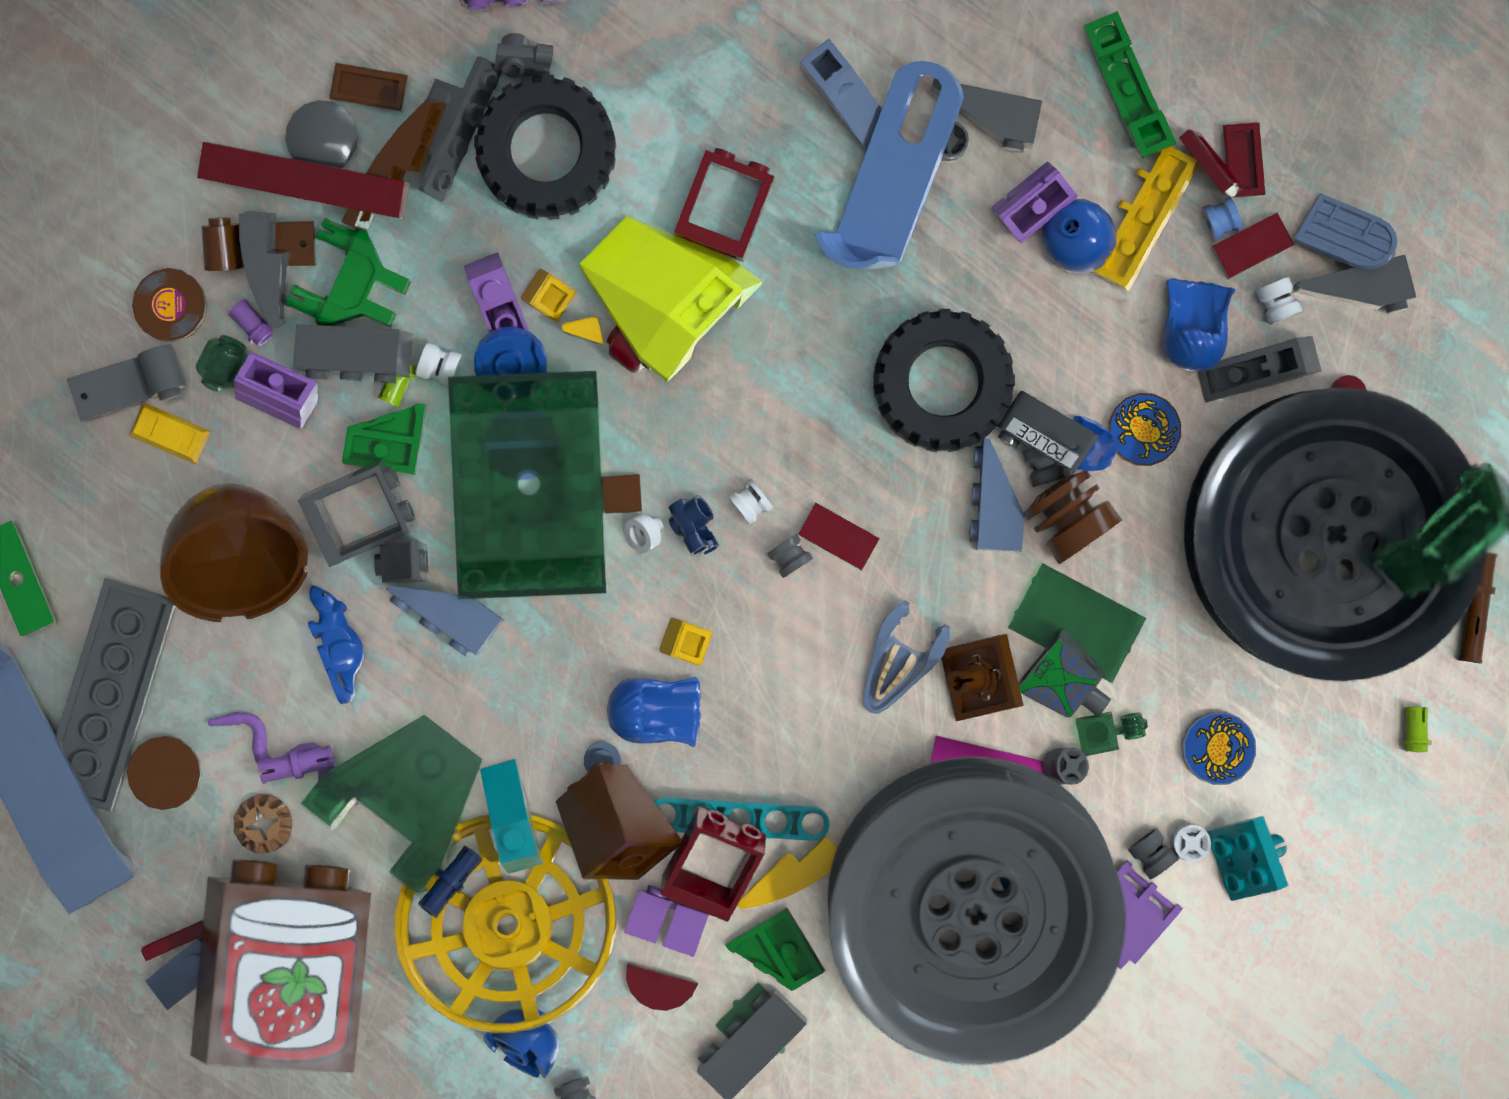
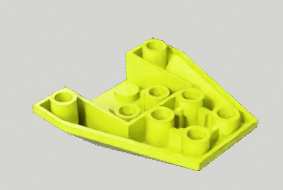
M626 216L579 263L580 270L639 360L666 382L691 359L695 344L732 306L739 309L762 284V281L734 259L629 216Z

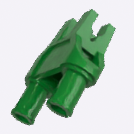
M324 218L321 226L334 232V234L319 229L316 239L346 251L344 263L329 296L326 295L323 298L295 284L291 293L304 299V301L288 296L286 306L314 317L317 325L335 326L365 316L391 328L397 314L372 302V297L378 284L406 295L411 281L383 267L366 229L357 228L353 231L329 220V218Z

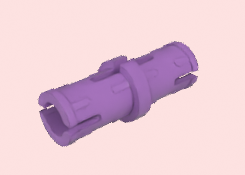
M327 745V747L300 753L297 749L290 751V755L263 761L258 760L259 772L274 769L263 772L260 775L262 784L292 776L295 779H300L306 773L336 768L335 757L319 760L320 758L332 756V746Z

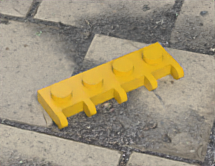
M1173 147L1160 151L1161 154L1150 173L1141 168H1138L1135 176L1145 182L1132 204L1120 200L1117 207L1127 214L1117 230L1116 247L1105 260L1106 263L1101 268L1091 272L1127 291L1132 286L1200 165L1195 158Z

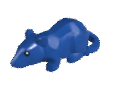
M313 585L309 591L310 601L319 613L318 623L310 621L308 626L315 639L321 637L323 644L318 646L317 649L339 703L347 704L354 698V676L364 660V645L358 634L348 625L343 614L347 609L345 603L337 600L328 591ZM336 674H339L344 688L341 686Z

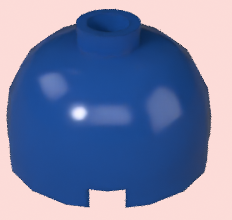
M1086 199L1073 200L1042 226V243L1047 256L1059 268L1072 274H1087L1101 268L1106 263L1105 260L1109 257L1111 251L1113 252L1116 247L1117 231L1112 218L1100 205Z
M522 1009L507 1011L500 1015L493 1023L525 1021ZM538 1009L539 1016L545 1014L544 1012ZM550 1023L535 1029L516 1033L486 1032L483 1037L485 1044L494 1053L498 1047L506 1055L504 1058L505 1062L521 1072L536 1078L540 1074L543 1078H546L557 1059L559 1051L557 1033L549 1025Z

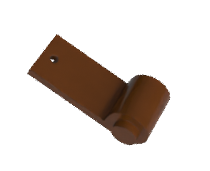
M231 217L208 218L209 225L202 226L204 271H226L245 268L239 239V223L231 224ZM314 221L276 222L275 250L289 251L288 266L317 265Z

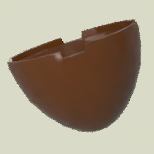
M232 483L213 485L189 498L173 517L166 529L160 556L162 589L170 602L179 610L198 619L221 622L222 617L242 615L247 620L254 619L283 605L299 590L308 573V548L295 521L285 508L272 497L244 485Z

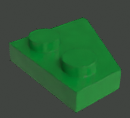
M417 404L395 413L379 416L367 422L348 426L342 464L366 467L383 459L386 466H392L395 472L416 475L427 405Z
M788 908L783 909L725 945L732 953L736 952L754 964L755 968L764 974H770L776 978L778 983L791 991L796 990L825 972L824 967Z

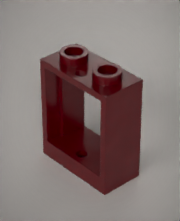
M715 148L714 153L705 150L676 225L674 235L743 262L773 186L774 176L768 174L770 171L769 167L760 163L749 161L747 166L734 161L736 155L726 150ZM711 165L761 183L740 241L689 222Z
M698 807L681 839L682 844L676 848L662 874L660 895L728 922L765 855L766 834L760 832L759 829L752 825H742L730 820L718 811H708ZM700 833L746 851L728 887L681 869Z

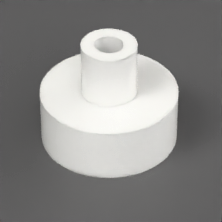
M640 513L625 523L626 538L635 550L646 553L660 544V531L663 530V523L657 517L652 519L649 515Z

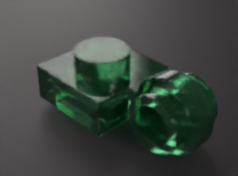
M1111 711L1101 713L1099 716L1090 715L1075 718L1081 750L1086 756L1119 750L1117 735L1124 734V739L1126 740L1146 736L1145 729L1148 728L1147 719L1143 718L1141 712L1130 713L1121 716V723L1114 725Z

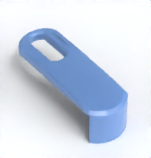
M917 61L909 63L895 72L836 233L818 232L815 234L823 252L835 263L848 268L885 269L901 262L964 100L963 90L958 79L944 66L927 61ZM931 75L940 82L942 88L922 142L913 144L902 137L900 130L919 78Z

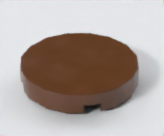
M163 736L149 739L137 747L130 757L127 777L129 787L139 801L148 807L166 810L180 807L191 799L200 786L202 769L199 757L187 743L181 739Z

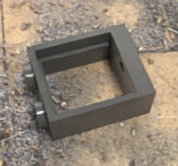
M383 459L306 492L298 500L329 567L408 534L414 526L412 521L416 519L413 508L407 499L402 501L397 487L400 486L398 476L392 466H386ZM376 475L398 523L344 546L322 498Z

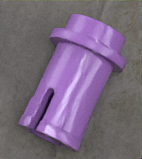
M246 299L238 302L229 311L228 315L249 336L248 341L251 344L255 343L260 347L274 335L275 332L269 324L258 315Z

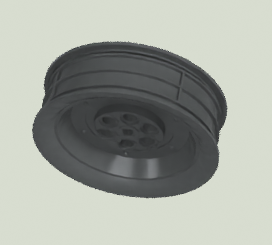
M960 757L932 762L897 777L871 797L855 815L843 834L831 865L828 882L831 944L842 981L862 1013L879 1030L902 1046L923 1056L950 1063L985 1065L1012 1061L1037 1053L1068 1035L1087 1018L1106 993L1116 973L1125 940L1126 912L1121 881L1106 841L1088 811L1070 792L1051 778L1027 766L990 757ZM962 868H968L975 872L973 878L967 882L958 881L955 879V874ZM997 877H1007L1011 880L1010 885L1004 890H996L991 886ZM936 895H943L949 899L948 903L942 908H933L928 904L930 899ZM974 904H979L982 912L977 910V915L971 916L968 908L973 909ZM1008 912H1017L1021 915L1020 920L1013 925H1007L1001 921ZM946 930H954L959 934L958 938L951 943L941 941L939 936ZM983 938L995 941L993 948L988 951L978 950L976 944Z

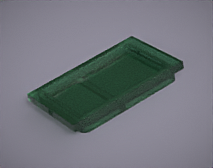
M1042 563L1036 575L1032 577L1031 584L1018 609L1014 611V617L1008 629L1046 648L1061 628H1065L1104 670L1102 678L1113 683L1127 654L1131 652V647L1146 617Z

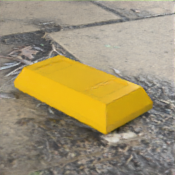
M143 402L128 436L196 465L210 431Z

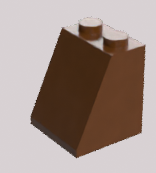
M609 762L597 763L590 767L589 773L582 779L568 786V791L555 801L583 879L639 880L682 844L680 836L627 765H615Z

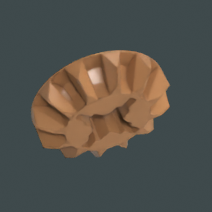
M262 794L248 798L240 804L233 817L234 834L241 846L254 853H270L278 850L287 842L292 831V816L288 807L280 799L271 795ZM257 808H259L260 814L262 813L264 819L271 818L272 820L277 818L278 822L272 823L271 826L267 827V840H265V836L262 835L260 830H248L247 827L257 821Z

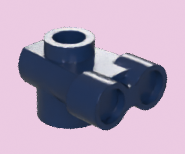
M696 495L691 499H679L668 507L672 514V517L669 518V524L678 536H683V542L691 556L699 553L706 555L719 547L713 533L709 532L706 524L713 520L712 510L701 496Z

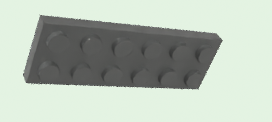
M104 578L56 738L91 805L111 812L113 811L175 605L166 596Z

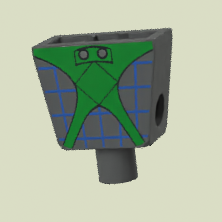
M1063 627L1019 681L1021 694L1068 718L1076 712L1081 704L1099 716L1111 701L1110 697L1096 688L1102 679L1104 670Z

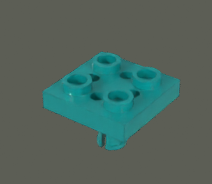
M1264 816L1216 827L1207 831L1210 836L1211 850L1216 858L1224 886L1231 901L1278 891L1289 886L1279 860L1280 857L1286 854L1287 846L1275 849L1276 845L1285 841L1278 834L1270 835Z

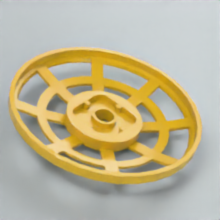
M484 815L460 823L437 837L417 858L400 889L395 909L394 935L397 954L403 970L416 992L434 1010L450 1021L469 1029L488 1033H516L535 1029L555 1021L573 1009L590 993L601 977L610 958L616 934V908L610 883L607 878L596 879L599 888L579 895L570 878L559 866L553 863L562 842L571 847L566 830L561 825L542 817L531 815L534 829L548 834L541 850L543 864L532 868L525 883L503 880L499 866L500 858L498 851H495L489 829H492L489 815ZM474 834L480 851V857L483 861L471 874L484 867L489 885L481 889L473 898L463 893H456L448 902L465 912L463 917V933L443 938V918L447 903L437 918L431 916L432 940L410 945L408 921L413 896L418 885L429 891L437 878L426 873V871L445 850L463 838ZM547 873L562 886L569 900L548 907L545 900L537 892ZM604 902L606 913L605 937L600 956L595 963L578 955L584 936L585 917L583 910ZM573 914V935L570 946L566 949L550 940L553 930L552 921ZM507 916L516 918L518 925L512 934L503 935L499 933L498 924L501 919ZM468 947L480 961L469 980L455 968L447 952ZM542 954L560 962L559 966L548 977L532 985L527 968L528 965L535 962ZM436 955L446 975L457 986L462 988L450 1007L443 1003L427 987L417 971L414 960ZM570 968L589 976L582 987L566 1002L554 1010L539 1016L535 996L554 986L566 975ZM493 969L502 971L513 970L517 990L496 991L482 986ZM475 997L494 1002L520 1001L525 1021L492 1023L473 1019L464 1015Z

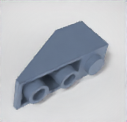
M828 39L800 61V69L867 151L882 108L852 66L832 41Z
M984 438L982 446H975L974 468H980V483H973L972 505H978V518L970 522V542H976V550L1020 553L1022 552L1024 513L990 438Z
M389 585L386 588L387 591L393 594L389 601L406 613L410 608L423 616L419 621L420 624L436 635L442 630L452 638L449 645L464 656H467L469 652L479 655L504 621V619L472 597Z

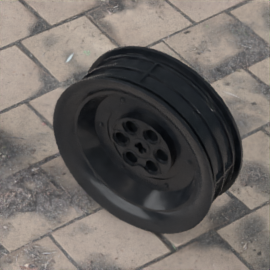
M1330 388L1301 391L1269 401L1244 415L1220 436L1202 461L1192 482L1185 508L1183 542L1185 559L1196 594L1209 616L1229 639L1259 660L1290 673L1325 681H1355L1382 676L1411 664L1435 648L1453 630L1472 602L1479 586L1487 553L1488 525L1485 503L1476 475L1462 450L1439 424L1410 404L1392 396L1356 388ZM1320 488H1326L1331 494V502L1324 509L1317 507L1314 502V495ZM1356 496H1362L1367 502L1366 512L1359 517L1355 516L1350 508L1351 502ZM1297 515L1302 516L1306 522V529L1300 536H1294L1289 530L1290 520ZM1329 526L1336 528L1339 526L1341 528L1338 532L1341 535L1339 541L1327 540L1330 534L1326 530ZM1369 531L1374 532L1378 537L1377 548L1371 552L1365 551L1362 546V538ZM1306 551H1312L1317 557V565L1313 570L1306 572L1300 565V558ZM1343 559H1348L1353 564V573L1349 578L1342 580L1337 575V564Z

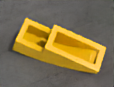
M825 835L800 860L788 851L741 897L737 906L741 910L762 906L786 898L809 887L831 871L837 846Z

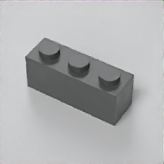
M296 324L293 369L305 371L306 377L310 379L328 380V373L340 374V380L361 382L362 375L374 376V382L396 383V377L410 378L413 333L399 329Z
M776 988L770 994L764 990L749 1005L753 1011L744 1020L738 1016L724 1030L723 1033L727 1036L718 1047L711 1043L697 1058L701 1062L697 1068V1073L724 1099H733L807 1024V1018Z

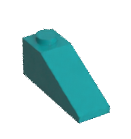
M516 759L480 769L491 827L501 865L507 874H511L543 864Z

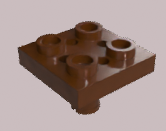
M1007 634L946 648L941 659L956 722L1024 706ZM997 669L1001 672L1000 678H998L999 674L996 671Z

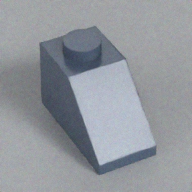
M202 937L169 960L145 981L166 1010H169L197 988Z

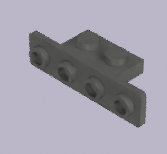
M481 56L476 58L463 88L435 79L426 99L441 101L447 105L427 154L432 158L418 188L420 191L441 202L445 199L448 190L453 184L455 174L467 153L469 143L477 128L480 114L483 115L486 104L496 88L502 72L501 70L494 69L495 64Z

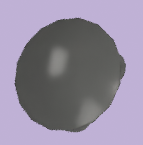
M317 100L304 104L293 113L286 126L285 142L293 159L343 168L357 148L358 130L355 120L344 107L332 101Z

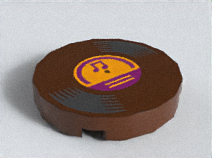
M165 268L153 271L141 280L134 291L132 308L135 320L144 332L157 340L175 342L188 338L200 327L205 319L207 302L204 290L195 278L182 270Z

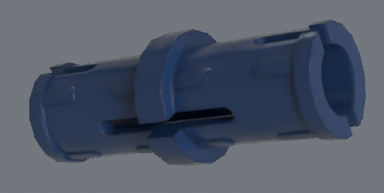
M464 845L451 864L445 870L439 871L436 875L438 879L418 902V905L429 915L437 918L450 899L456 893H461L464 889V882L483 859L471 848Z

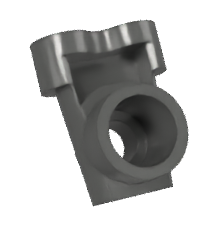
M519 33L507 34L502 38L501 43L497 44L494 69L501 70L506 76L511 78H517L522 75H531L532 79L542 78V74L550 73L553 45L537 43V46H530V41L526 36Z

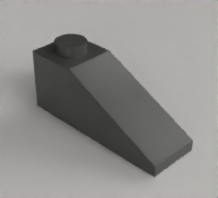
M934 78L931 92L939 96L942 85ZM960 84L964 100L959 114L995 142L1003 143L1002 148L1005 150L1024 152V148H1032L1042 100Z
M1406 255L1393 257L1388 264L1378 269L1363 270L1350 268L1299 281L1293 285L1295 293L1373 310L1385 308L1387 314L1407 309V302L1416 298Z
M1307 336L1220 360L1212 368L1198 371L1205 400L1206 402H1211L1318 373L1322 370L1313 336Z
M418 540L381 545L380 554H374L375 575L382 576V583L385 584L429 581L428 545Z

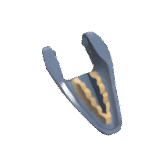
M905 600L895 607L884 619L877 637L864 691V706L869 712L874 714L888 709L926 675L942 658L948 645L950 626L946 624L936 629V639L931 642L932 646L926 652L915 651L896 639L894 629L897 625L901 624V618L908 616L910 612V603Z

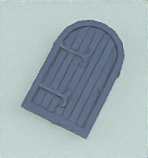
M1321 193L1294 238V242L1363 270L1378 269L1388 264L1395 255L1398 243L1396 232L1385 220Z

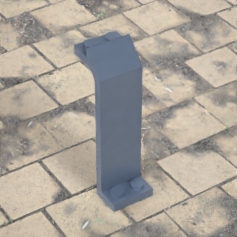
M0 642V797L41 877L68 914H71L81 907L91 904L110 890L125 884L129 879L133 878L132 873L137 871L132 859L120 852L108 837L11 649Z

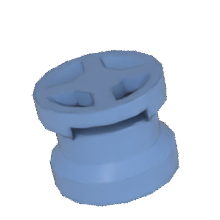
M1230 196L1225 198L1224 203L1216 206L1208 204L1201 208L1206 227L1214 241L1222 239L1225 233L1232 230L1237 232L1243 230L1239 212Z

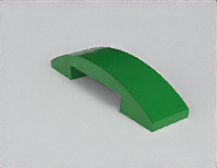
M1118 11L1085 24L1084 30L1101 75L1121 120L1141 158H1146L1176 145L1175 138L1163 111L1159 110L1131 48L1132 42Z

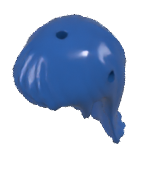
M1175 278L1167 280L1169 309L1163 329V351L1171 363L1180 369L1188 371L1208 370L1215 366L1225 353L1228 341V308L1235 289L1202 281L1194 282Z
M696 677L676 682L645 678H630L621 681L613 689L608 699L607 717L610 728L619 737L632 743L643 744L673 741L695 747L701 719L700 682Z

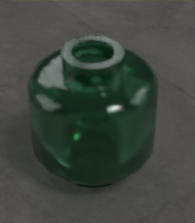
M228 335L209 339L195 365L196 371L202 377L201 383L216 392H220L222 388L234 389L236 375L248 357L246 353L247 347Z

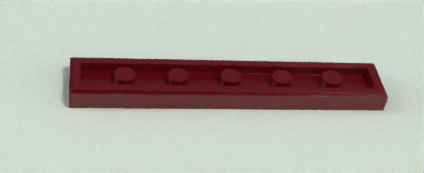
M211 142L202 143L197 178L400 219L404 218L409 188L408 181Z

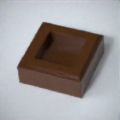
M640 474L603 477L605 514L642 511Z

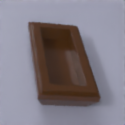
M335 63L329 99L402 112L408 75Z

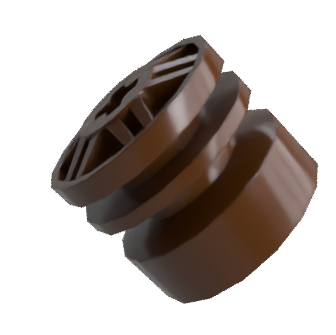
M1083 470L1080 473L1065 476L1038 495L1028 510L1024 512L1027 520H1030L1041 511L1047 518L1033 528L1036 533L1053 527L1056 531L1045 546L1058 564L1069 559L1122 521L1109 501L1092 507L1089 500L1100 489L1097 484L1084 493L1080 490L1078 485L1091 477L1088 471Z

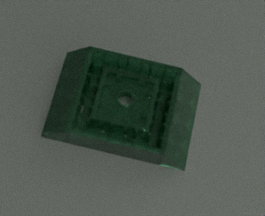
M597 371L448 377L458 599L607 593L601 422ZM524 474H534L540 481L539 490L533 495L524 494L519 488V480Z

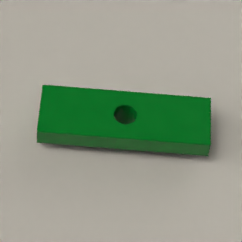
M9 521L0 525V589L20 637H24L57 622L14 521ZM17 572H20L23 575V582L17 586L13 582V577Z

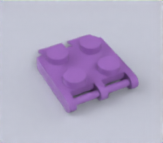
M1128 860L1124 861L1117 869L1125 899L1126 912L1125 940L1118 964L1119 969H1122L1129 960L1136 964L1183 909L1179 904L1173 905L1156 890L1158 887L1153 882L1148 883L1131 868L1133 864ZM1127 874L1128 876H1130L1144 890L1141 892L1129 880H1127L1124 877V875ZM1153 896L1159 903H1161L1167 910H1169V912L1166 914L1160 907H1158L1152 900H1150L1149 897Z

